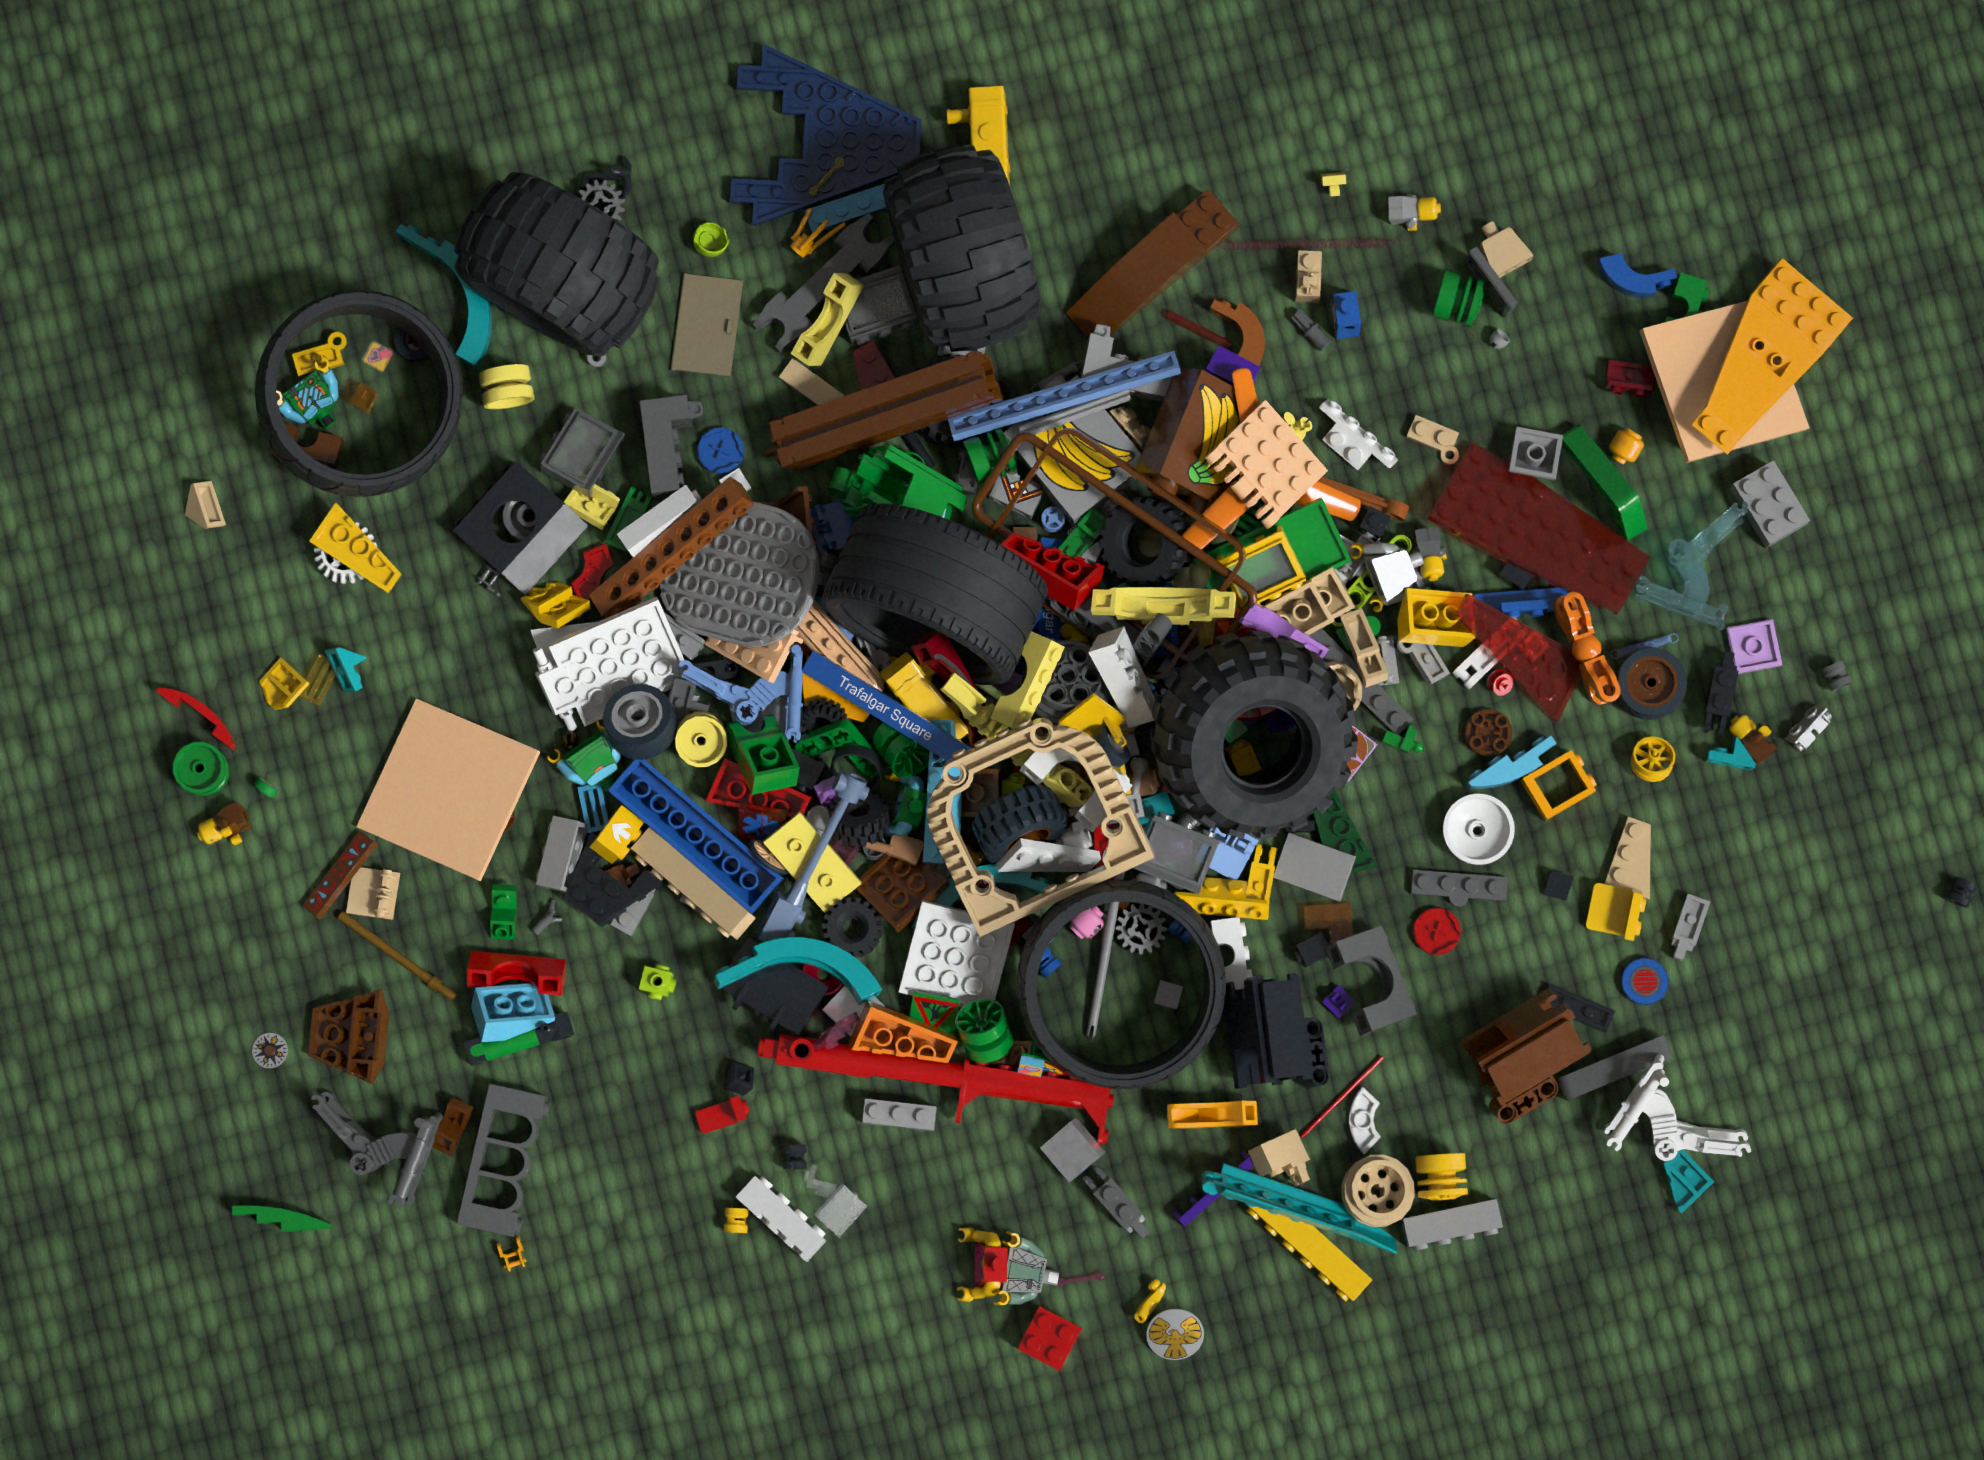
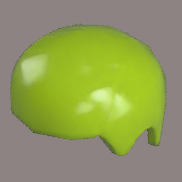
M706 222L701 224L693 234L695 249L705 257H715L722 254L729 244L726 229L716 223Z

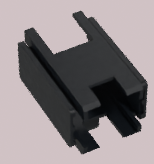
M1296 973L1287 974V980L1276 981L1274 978L1263 980V976H1253L1244 980V989L1235 990L1233 981L1226 983L1224 1009L1234 1088H1247V1085L1264 1083H1272V1086L1283 1085V1081L1298 1079L1300 1085L1307 1089L1325 1085L1329 1080L1323 1026L1317 1018H1304L1299 976Z

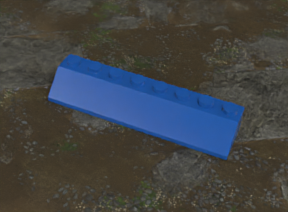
M635 759L608 790L751 914L784 881L778 873L771 871L761 864L749 848L645 759Z

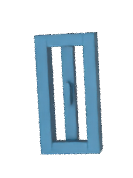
M597 783L593 787L589 785L577 787L584 822L588 825L587 834L601 832L609 821L602 786L600 783ZM593 789L598 791L604 825L601 826ZM584 791H588L591 808L595 822V827L592 828L590 825Z

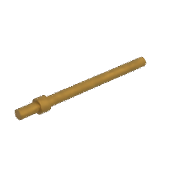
M344 911L338 916V920L427 983V987L432 991H438L450 1001L455 999L457 993L444 985L442 979L436 975L433 977Z

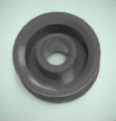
M511 501L505 504L503 521L510 535L521 542L533 532L536 518L532 522H525L524 515L530 511L534 512L533 509L524 502Z

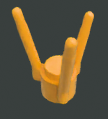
M809 208L797 231L791 237L793 242L790 247L804 258L844 228L846 223H841L814 243V238L825 228L829 220L826 219L810 236H807L805 233L800 236L812 213V209Z

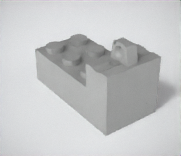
M1097 324L1094 332L1088 337L1080 379L1135 362L1128 360L1129 357L1126 355L1115 354L1114 357L1110 356L1114 338L1110 337L1109 326ZM1173 376L1128 389L1130 396L1163 402Z

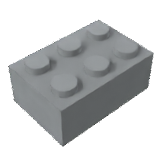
M1774 460L1733 483L1729 488L1765 548L1801 529L1810 522V519Z

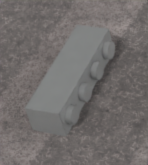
M1497 1199L1401 1219L1407 1248L1413 1247L1414 1251L1428 1248L1427 1243L1437 1242V1246L1450 1244L1451 1238L1460 1237L1461 1241L1474 1239V1233L1483 1232L1484 1236L1497 1234V1229L1503 1227Z

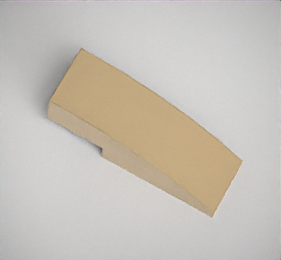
M1360 608L1340 615L1348 644L1365 687L1388 680V671L1363 609Z

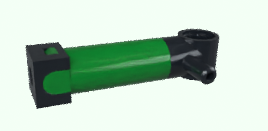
M568 1012L555 1014V1021L548 1024L545 1023L538 1028L507 1040L481 1042L479 1037L464 1042L470 1065L476 1066L489 1062L492 1059L573 1036L574 1031Z

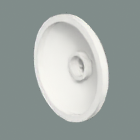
M1471 794L1462 797L1450 807L1443 822V836L1447 847L1458 859L1474 865L1489 864L1501 858L1511 846L1514 838V821L1510 811L1500 800L1486 794ZM1474 827H1479L1481 829L1480 835H1475L1473 833Z

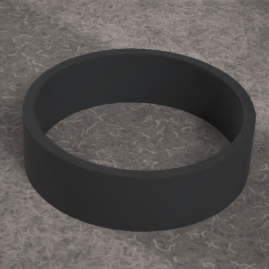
M848 745L836 751L830 766V777L838 775L834 764L840 758L860 756L873 763L878 771L877 778L867 783L866 786L871 791L878 787L883 772V763L877 753L861 745Z

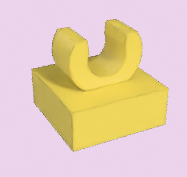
M1344 172L1320 174L1321 184L1329 186V195L1340 196L1339 185L1346 184V174Z

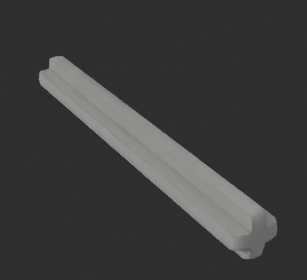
M1128 390L1084 402L1020 425L1018 431L1019 434L1029 432L1035 435L1127 402L1131 396Z

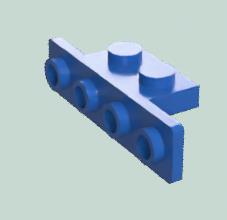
M1560 587L1475 594L1476 618L1506 616V619L1519 618L1522 614H1529V617L1543 616V613L1554 612V601L1560 596L1568 594V588Z

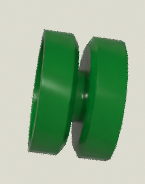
M193 742L184 746L176 754L173 762V774L177 783L187 792L198 797H208L218 793L226 785L229 778V764L226 757L213 745L205 742ZM200 766L204 768L201 773L197 771Z

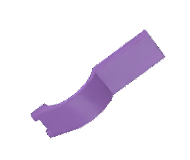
M1255 602L1251 603V608L1239 620L1241 624L1249 629L1252 627L1258 631L1269 632L1276 638H1278V635H1283L1299 641L1310 651L1316 652L1322 659L1329 650L1326 645L1291 625L1272 610Z

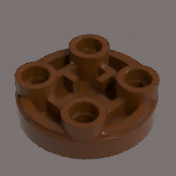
M1484 709L1470 717L1465 726L1464 736L1467 745L1474 753L1484 757H1492L1502 753L1508 747L1512 739V727L1506 715L1497 710Z

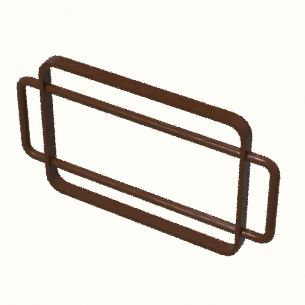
M1065 428L1060 430L1051 438L1048 444L1029 432L1017 434L1011 440L972 501L974 516L992 529L987 536L988 538L993 539L996 533L1007 539L1013 533L1002 526V524L1046 457L1050 456L1224 576L1226 581L1219 592H1225L1231 582L1244 590L1248 595V600L1225 633L1237 634L1243 625L1239 622L1240 618L1245 616L1251 608L1252 602H1257V592L1249 582L1237 575L1246 559V551L1243 544L1236 537L1078 429ZM1064 434L1076 436L1230 542L1239 553V560L1233 571L1054 449L1053 447L1057 440ZM1022 442H1029L1041 450L1042 454L999 519L995 521L981 510V503ZM1045 598L1043 607L1091 640H1096L1051 607L1050 601ZM1125 620L1140 632L1146 626L1140 620ZM1205 621L1197 622L1181 648L1165 638L1161 647L1175 657L1165 671L1152 672L1145 667L1142 668L1145 677L1149 679L1165 677L1175 667L1179 659L1186 664L1189 658L1186 656L1185 650Z

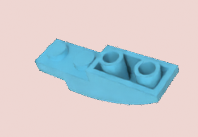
M1544 736L1540 737L1532 743L1533 749L1527 753L1525 750H1522L1513 757L1515 760L1513 763L1507 755L1503 758L1497 756L1488 763L1490 767L1482 772L1479 769L1469 776L1471 781L1467 784L1468 788L1484 789L1497 787L1531 774L1543 765L1538 757L1554 747L1556 744L1552 736L1547 739Z

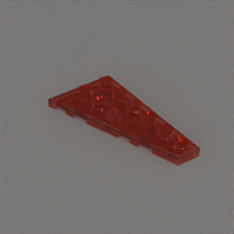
M1465 594L1455 616L1553 721L1558 722L1582 674L1579 667L1581 662L1573 656L1571 649L1477 598Z

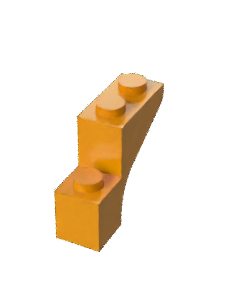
M1256 1101L1167 1105L1168 1129L1258 1125Z

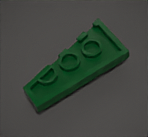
M1333 791L1330 797L1334 803L1323 814L1318 809L1313 812L1321 844L1356 856L1350 874L1378 867L1337 794Z

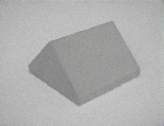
M1516 427L1509 458V472L1556 480L1563 435Z

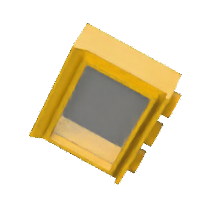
M1281 525L1277 527V532L1267 537L1260 535L1256 538V542L1244 547L1246 559L1237 575L1255 588L1257 604L1266 599L1274 600L1282 595L1281 592L1289 588L1290 590L1298 589L1306 581L1305 573ZM1234 548L1233 553L1227 556L1217 555V561L1233 571L1239 560V553L1236 548ZM1231 582L1230 587L1235 592L1238 604L1242 609L1248 600V595L1244 590Z

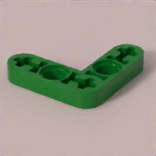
M839 720L802 734L795 746L796 751L808 757L816 756L839 746L842 748L848 745L865 746L876 753L857 728L847 720ZM820 736H826L831 741L825 742L820 739ZM848 756L864 775L871 777L878 775L876 767L869 760L860 756Z

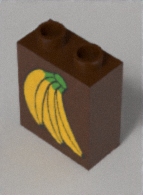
M1180 368L1181 374L1173 376L1136 469L1173 495L1177 494L1187 499L1186 504L1203 514L1234 481L1241 477L1238 474L1230 482L1226 483L1223 479L1226 474L1234 469L1230 463L1221 471L1216 472L1214 467L1224 457L1221 456L1212 465L1205 459V456L1240 424V418L1233 386L1202 369ZM1150 487L1147 488L1154 495L1164 498Z

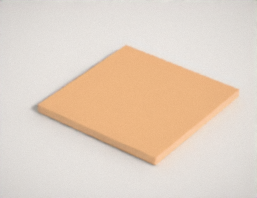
M1747 301L1640 330L1685 463L1724 453L1690 423L1706 406ZM1757 341L1755 348L1757 350L1762 348V342ZM1779 356L1773 358L1775 365L1780 363ZM1794 384L1740 439L1732 450L1809 429Z
M416 699L356 827L481 881L540 751Z

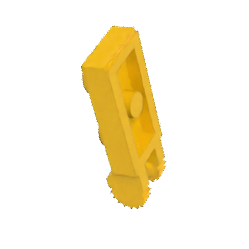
M1257 844L1254 861L1251 862L1246 898L1269 901L1275 870L1276 848L1271 847L1269 850L1268 864L1259 863L1260 856L1262 855V845Z

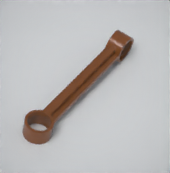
M1321 477L1318 482L1360 499L1362 506L1368 508L1371 506L1391 516L1393 519L1405 521L1409 506L1402 502L1384 499L1325 477Z

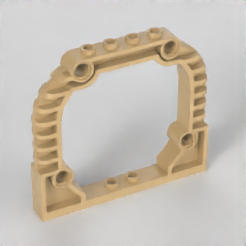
M1029 718L1018 723V728L1011 731L1007 728L998 732L994 739L988 741L985 738L976 742L974 748L966 751L963 748L952 754L953 757L945 762L942 773L943 778L937 783L930 797L928 824L933 839L955 882V887L980 937L1154 858V851L1119 782L1108 756L1101 745L1085 732L1068 726H1053V723L1047 718H1037L1033 721ZM1038 727H1045L1049 733L1044 737H1040L1035 731ZM1028 748L1039 753L1062 748L1076 756L1086 769L1106 813L1101 820L1102 833L1108 837V843L1102 856L1104 865L1081 876L1074 874L1068 877L1065 883L1059 886L1052 884L1046 887L1043 893L1019 903L1015 894L1005 892L994 886V876L989 871L976 868L955 825L951 811L952 799L954 795L970 786L973 781V774ZM951 767H958L961 770V774L953 777L948 773V770ZM1110 820H1117L1120 823L1117 829H1110L1106 824ZM984 879L989 883V886L981 889L977 887L976 882Z

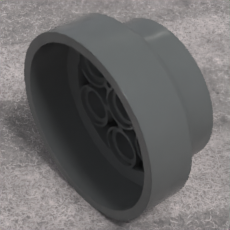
M1054 641L1064 646V650L1061 655V661L1057 662L1051 675V680L1047 684L1041 701L1032 716L1034 720L1037 718H1047L1053 723V726L1059 725L1058 720L1082 702L1074 698L1078 694L1088 698L1091 694L1095 693L1109 704L1111 693L1088 653L1091 646L1079 641ZM1075 656H1082L1085 661L1076 662L1073 658ZM1027 663L1023 670L1021 686L1027 675ZM1070 675L1073 677V680L1070 682L1064 681L1062 676ZM1088 675H1094L1097 678V680L1091 682L1088 681L1085 677ZM1057 694L1060 695L1062 699L1060 701H1054L1050 698V696Z

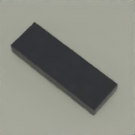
M1548 984L1546 989H1552L1557 994V998L1550 1002L1553 1009L1560 1004H1566L1575 1016L1574 1021L1607 1033L1615 1013L1614 1010Z

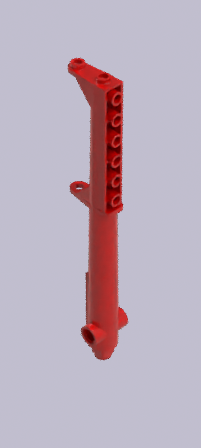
M780 1033L779 1040L760 1037L758 1056L776 1059V1064L869 1079L870 1076L960 1088L955 1123L960 1124L962 1107L978 1095L1085 1109L1099 1128L1097 1143L1099 1145H1102V1143L1107 1144L1109 1130L1104 1128L1107 1108H1112L1114 1094H1110V1088L1091 1085L1071 1075L1068 1076V1080L1058 1078V1073L1045 1072L1044 1076L1037 1077L1011 1071L1012 1066L998 1064L997 1069L989 1068L988 1063H978L975 1061L974 1065H970V1060L968 1059L964 1060V1064L950 1061L944 1063L908 1056L900 1057L886 1053L877 1054L871 1051H855L851 1049L849 1044ZM800 1044L806 1045L809 1049L808 1055L804 1058H800L795 1054V1049Z

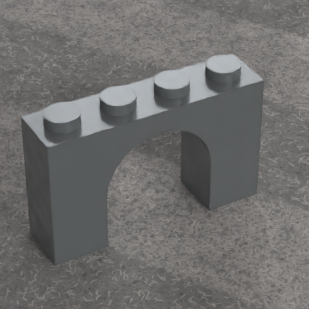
M1382 926L1339 940L1325 947L1333 970L1354 962H1363L1370 965L1380 977L1382 993L1378 1002L1351 1014L1360 1036L1417 1014L1415 1004L1410 998L1405 979L1400 973L1396 957L1391 951L1388 937L1383 931Z

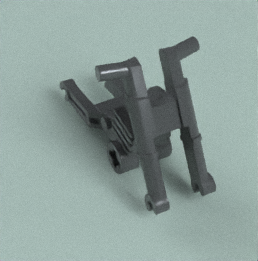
M327 1091L322 1094L313 1095L311 1097L312 1100H319V1104L313 1105V1109L319 1113L340 1139L352 1150L353 1157L350 1160V1168L355 1174L364 1175L376 1171L381 1165H385L397 1158L406 1160L404 1168H401L402 1173L394 1194L388 1199V1204H394L397 1199V1208H402L405 1204L406 1196L408 1197L407 1205L412 1204L415 1201L414 1193L421 1175L425 1172L424 1167L435 1141V1134L443 1119L442 1113L437 1112L432 1117L426 1119L417 1118L415 1126L420 1128L417 1135L405 1131L387 1134L377 1139L354 1120L339 1103L333 1092Z

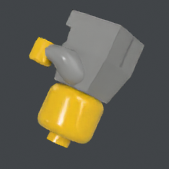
M1407 194L1406 197H1388L1389 221L1392 225L1406 223L1408 231L1417 230L1418 220H1435L1438 213H1441V205L1437 204V200L1434 197H1422L1418 200L1417 196Z

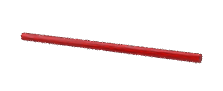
M1380 1056L1299 1136L1303 1139L1384 1058Z

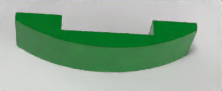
M1092 507L1058 549L1063 550L1062 554L1075 558L1076 555L1081 557L1100 537L1101 528L1107 525L1104 523L1105 517Z

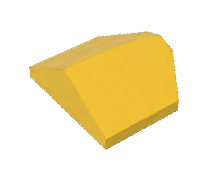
M281 657L260 680L266 702L274 710L288 708L309 685L308 681Z

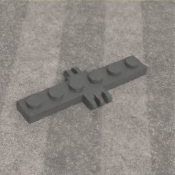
M1322 628L1309 635L1329 648L1323 657L1325 662H1340L1354 670L1362 685L1361 701L1395 734L1399 735L1414 720L1379 684L1365 687L1355 660Z

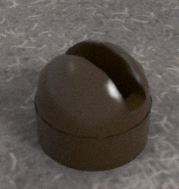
M566 731L561 735L560 743L566 750H572L579 745L580 739L574 731ZM568 734H571V746H568Z

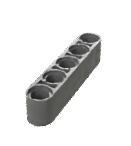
M1663 1035L1557 1079L1565 1101H1568L1650 1067L1654 1062L1655 1056L1658 1054L1664 1056V1061L1672 1058L1673 1055Z

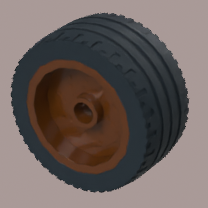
M1643 648L1636 650L1623 660L1615 674L1621 691L1617 698L1619 704L1627 713L1639 719L1656 720L1669 715L1680 705L1686 693L1687 678L1682 664L1673 654L1663 649ZM1648 679L1654 681V687L1648 686Z

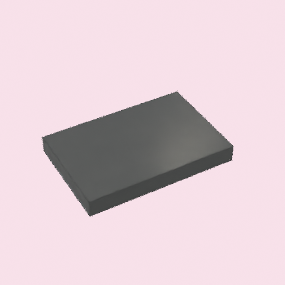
M1476 246L1469 251L1464 264L1476 280L1478 278L1484 280L1483 290L1502 316L1506 318L1513 313L1518 302Z

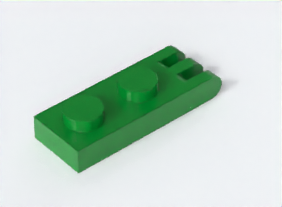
M631 486L604 541L606 544L627 553V548L617 533L644 515L653 499V496L648 494L645 502L642 501L645 494L643 490L639 491L637 497H633L637 489L634 486Z

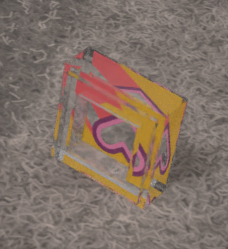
M372 340L361 361L383 372L394 351Z

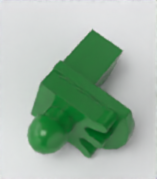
M1410 723L1405 737L1387 730L1381 742L1408 754L1410 749L1416 753L1424 750L1421 742L1414 741L1417 731L1412 729L1414 726L1412 723Z

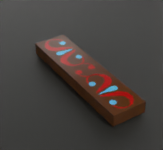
M359 830L302 906L321 920L378 844Z

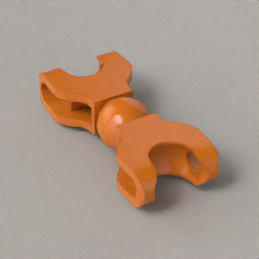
M1570 592L1565 596H1560L1554 601L1553 610L1569 643L1573 642L1572 654L1581 662L1579 667L1582 673L1583 685L1590 701L1596 705L1615 701L1620 695V686L1604 655L1600 656L1601 643L1592 635L1595 632L1584 597L1578 592Z

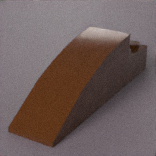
M1207 189L1179 214L1176 215L1173 212L1134 246L1066 312L1067 316L1087 339L1094 332L1097 324L1109 326L1111 337L1236 232L1239 223L1214 194Z

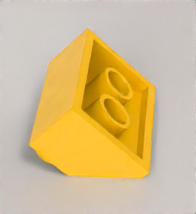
M1406 588L1397 619L1399 642L1465 647L1475 639L1472 593Z

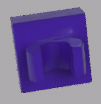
M1338 985L1322 1003L1339 1019L1355 1001Z

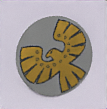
M1168 1309L1160 1312L1150 1321L1146 1337L1150 1348L1158 1356L1169 1360H1181L1193 1355L1200 1348L1204 1339V1329L1200 1320L1193 1313L1183 1309Z

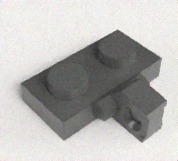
M674 676L668 699L674 709L678 726L679 722L690 713L695 711L708 712L710 703L698 700L699 695L694 694L696 685Z

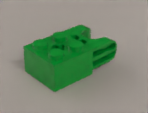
M773 714L763 716L760 732L753 733L747 731L739 721L728 723L727 739L752 795L797 786L800 767L784 732H781Z

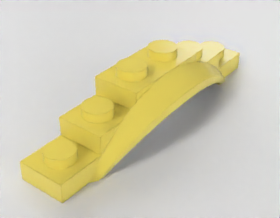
M1128 587L1110 588L1109 590L1093 589L1091 613L1092 615H1114L1117 617V620H1141L1142 624H1148L1156 613H1161L1167 616L1174 625H1189L1190 621H1212V617L1234 618L1236 594L1235 592H1219L1216 589Z

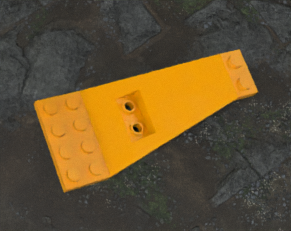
M1780 258L1750 294L1706 406L1690 424L1728 455L1757 421L1818 360L1853 317L1788 262ZM1757 341H1761L1763 344L1759 350L1755 348ZM1775 356L1780 357V363L1777 365L1773 363Z

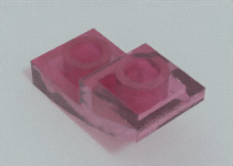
M857 1012L849 1014L827 1028L815 1042V1050L822 1047L825 1050H829L838 1046L837 1041L845 1037L844 1033L854 1029L852 1024L860 1020Z

